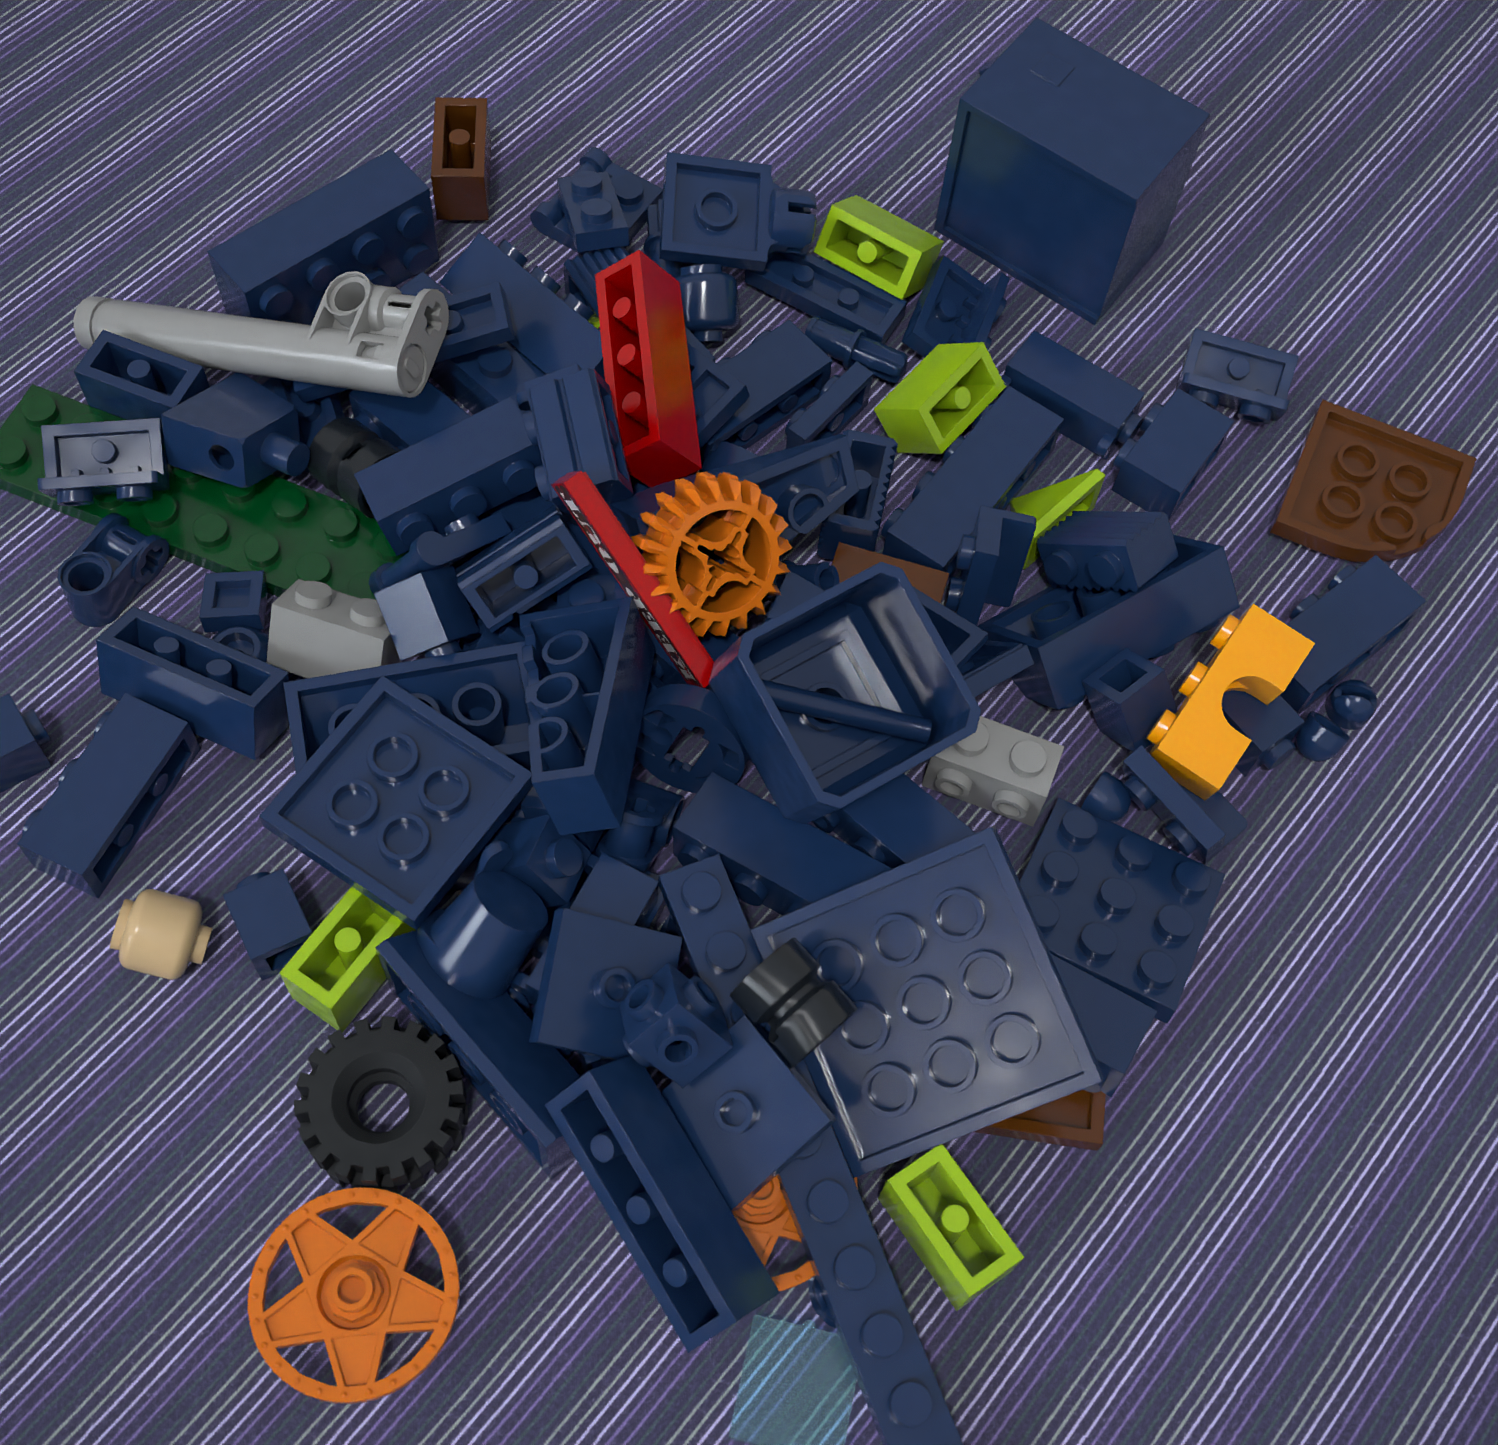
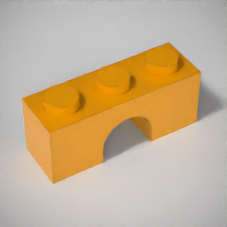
M1254 603L1239 619L1231 614L1227 616L1210 641V644L1218 650L1209 664L1206 666L1198 661L1179 687L1178 691L1187 697L1176 714L1166 709L1146 737V739L1155 744L1150 751L1151 756L1177 783L1203 800H1207L1220 790L1252 741L1227 722L1222 710L1224 692L1233 690L1243 691L1266 705L1270 704L1284 692L1315 645L1314 642Z

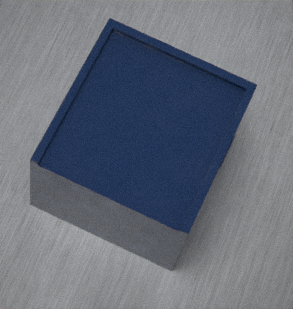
M1036 17L959 100L934 230L1091 324L1096 325L1164 243L1210 113Z

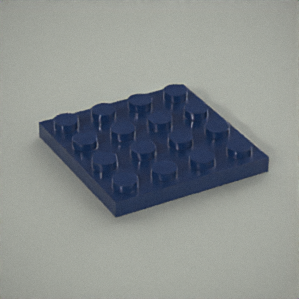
M995 826L751 929L763 961L784 943L795 937L820 965L816 978L820 982L833 980L858 1007V1010L804 1058L821 1101L837 1119L832 1124V1128L853 1178L1093 1086L1104 1079L1098 1061Z

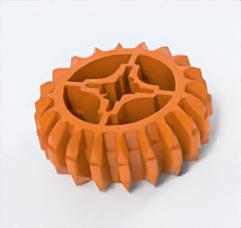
M697 472L694 484L684 478L680 480L675 479L674 498L664 492L655 493L660 510L656 515L651 512L640 513L642 521L649 525L646 535L638 534L631 536L635 546L643 550L641 555L647 562L643 566L644 574L656 576L661 583L651 593V596L669 594L673 600L670 613L679 609L696 636L701 637L707 631L715 636L721 635L725 637L729 624L737 629H747V613L749 611L756 615H766L762 602L766 594L770 596L781 595L778 587L773 584L776 575L790 572L787 565L779 561V556L793 548L787 539L779 536L789 524L785 522L782 516L774 513L778 504L771 497L761 494V489H759L757 484L746 479L739 481L737 476L728 472L719 473L717 477L708 472ZM708 515L700 526L690 529L698 520ZM702 545L711 551L715 549L714 554L723 558L724 563L720 564L711 558L708 560L709 556L700 552L698 546ZM679 551L680 563L676 571V557ZM726 582H728L723 588H721L720 590H718V589L721 587V585H723V584H725Z

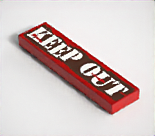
M582 470L568 472L552 483V487L628 597H633L641 617L686 683L702 688L708 686L714 664L713 659L679 609L670 613L673 600L669 594L651 596V593L661 584L656 576L644 574L643 566L647 563L587 473L585 471L582 472Z

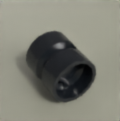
M348 417L334 419L318 432L310 445V459L307 465L309 473L316 481L334 494L341 496L348 504L362 514L375 518L354 474L401 450L387 440L381 439L375 432L356 419Z
M795 937L784 943L766 958L730 993V998L753 1024L766 1022L769 1024L771 1030L768 1041L792 1068L814 1051L858 1010V1007L833 980L820 982L816 978L820 965Z

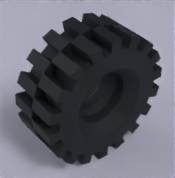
M382 1016L381 1027L371 1028L367 1018L355 1021L353 1023L356 1033L345 1038L339 1028L328 1036L332 1047L325 1054L316 1047L308 1057L312 1070L309 1075L300 1072L296 1084L301 1094V1100H294V1115L300 1123V1128L297 1129L319 1167L323 1168L329 1177L342 1187L346 1182L352 1185L353 1188H376L399 1194L397 1186L410 1183L414 1190L426 1184L423 1175L431 1169H434L439 1174L448 1165L446 1155L450 1149L457 1152L463 1141L461 1128L462 1125H467L469 1111L466 1105V1098L468 1097L459 1066L454 1055H449L445 1042L435 1033L431 1038L426 1036L423 1025L410 1020L407 1028H402L399 1026L396 1017ZM393 1084L404 1090L409 1097V1111L405 1120L395 1129L386 1132H375L366 1128L358 1117V1106L361 1098L374 1086Z

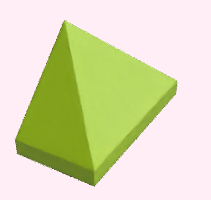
M1094 469L1019 496L1011 501V512L1030 515L1036 518V529L1023 566L1024 570L1040 557L1037 540L1040 536H1044L1047 531H1051L1053 526H1058L1059 521H1065L1066 516H1072L1073 511H1091L1095 507L1106 476L1099 469Z

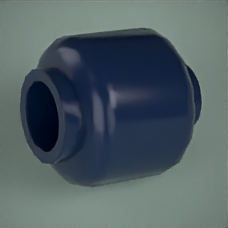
M720 264L682 267L680 269L681 276L675 279L680 282L685 326L702 344L723 342L722 332L732 330L739 323L736 279L728 273H723L722 265Z

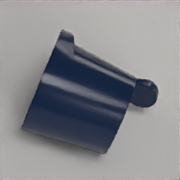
M503 840L493 841L483 850L474 879L446 910L437 909L432 911L416 931V940L421 951L437 975L459 992L475 998L494 999L504 995L548 922L547 909L534 890L517 877L501 871L513 857L512 849Z

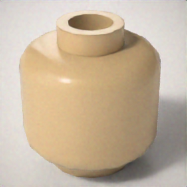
M146 889L137 896L135 901L124 900L113 931L110 948L119 950V961L128 970L168 980H176L185 973L189 962L202 965L213 928L200 925L203 911L199 902L154 889Z

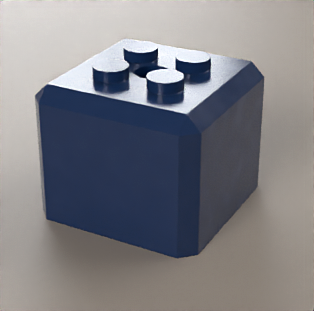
M879 562L744 633L714 661L709 678V684L781 814L786 819L802 824L809 823L841 809L977 731L981 708L903 569L884 562ZM761 679L810 691L824 692L831 696L931 719L932 728L929 739L926 743H921L837 722L824 724L818 722L812 716L778 709Z

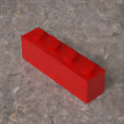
M638 250L595 274L604 377L610 387L628 471L630 475L651 488L665 482L686 477L702 469L680 282L642 251Z

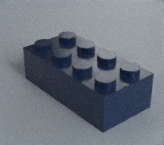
M392 149L207 251L226 314L307 325L312 324L329 284L343 273L357 271L365 274L373 285L395 287L410 277L425 272L431 265L439 261L429 187Z

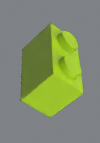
M854 195L832 204L814 253L903 300L923 289L944 241L866 199Z
M984 342L938 344L874 408V411L889 438H893L898 444L897 453L942 454L1006 388V385Z
M351 887L279 974L295 1001L336 1030L340 1028L343 1033L386 980V975L375 947L388 938L412 932L415 929Z
M943 1144L936 1146L888 1179L878 1197L883 1207L956 1311L1008 1275L1024 1259L1022 1253Z

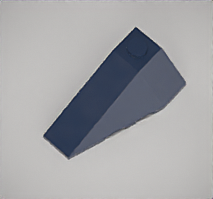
M838 434L705 471L716 477L719 473L728 472L737 476L739 481L746 479L757 484L759 489H761V494L771 497L778 504L774 513L782 516L785 522L789 524L779 536L787 539L789 542L800 533L808 534L859 491L848 438L844 434ZM696 474L683 478L694 484ZM675 480L633 494L631 498L609 504L610 509L630 538L638 534L646 535L649 525L642 521L640 513L651 512L656 515L660 507L657 504L655 493L664 492L674 498ZM708 515L698 520L690 529L700 526ZM702 545L698 546L700 552L709 556L708 560L711 558L720 564L724 563L723 558L714 554L715 549L711 551ZM637 547L639 552L643 554V550ZM679 551L676 557V571L680 563ZM726 582L725 584L721 585V587H720L718 590H720L721 588H723L728 582Z

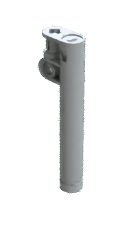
M351 271L337 276L329 284L311 325L89 296L82 300L76 308L74 332L77 341L87 350L90 349L102 330H106L198 364L204 368L411 398L420 394L426 385L447 331L449 310L444 294L438 289H423L417 296L402 294L396 287L373 285L365 274Z

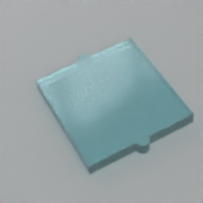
M754 1314L728 1439L751 1445H845L857 1379L839 1334L816 1329L815 1323L811 1320H806L802 1325Z

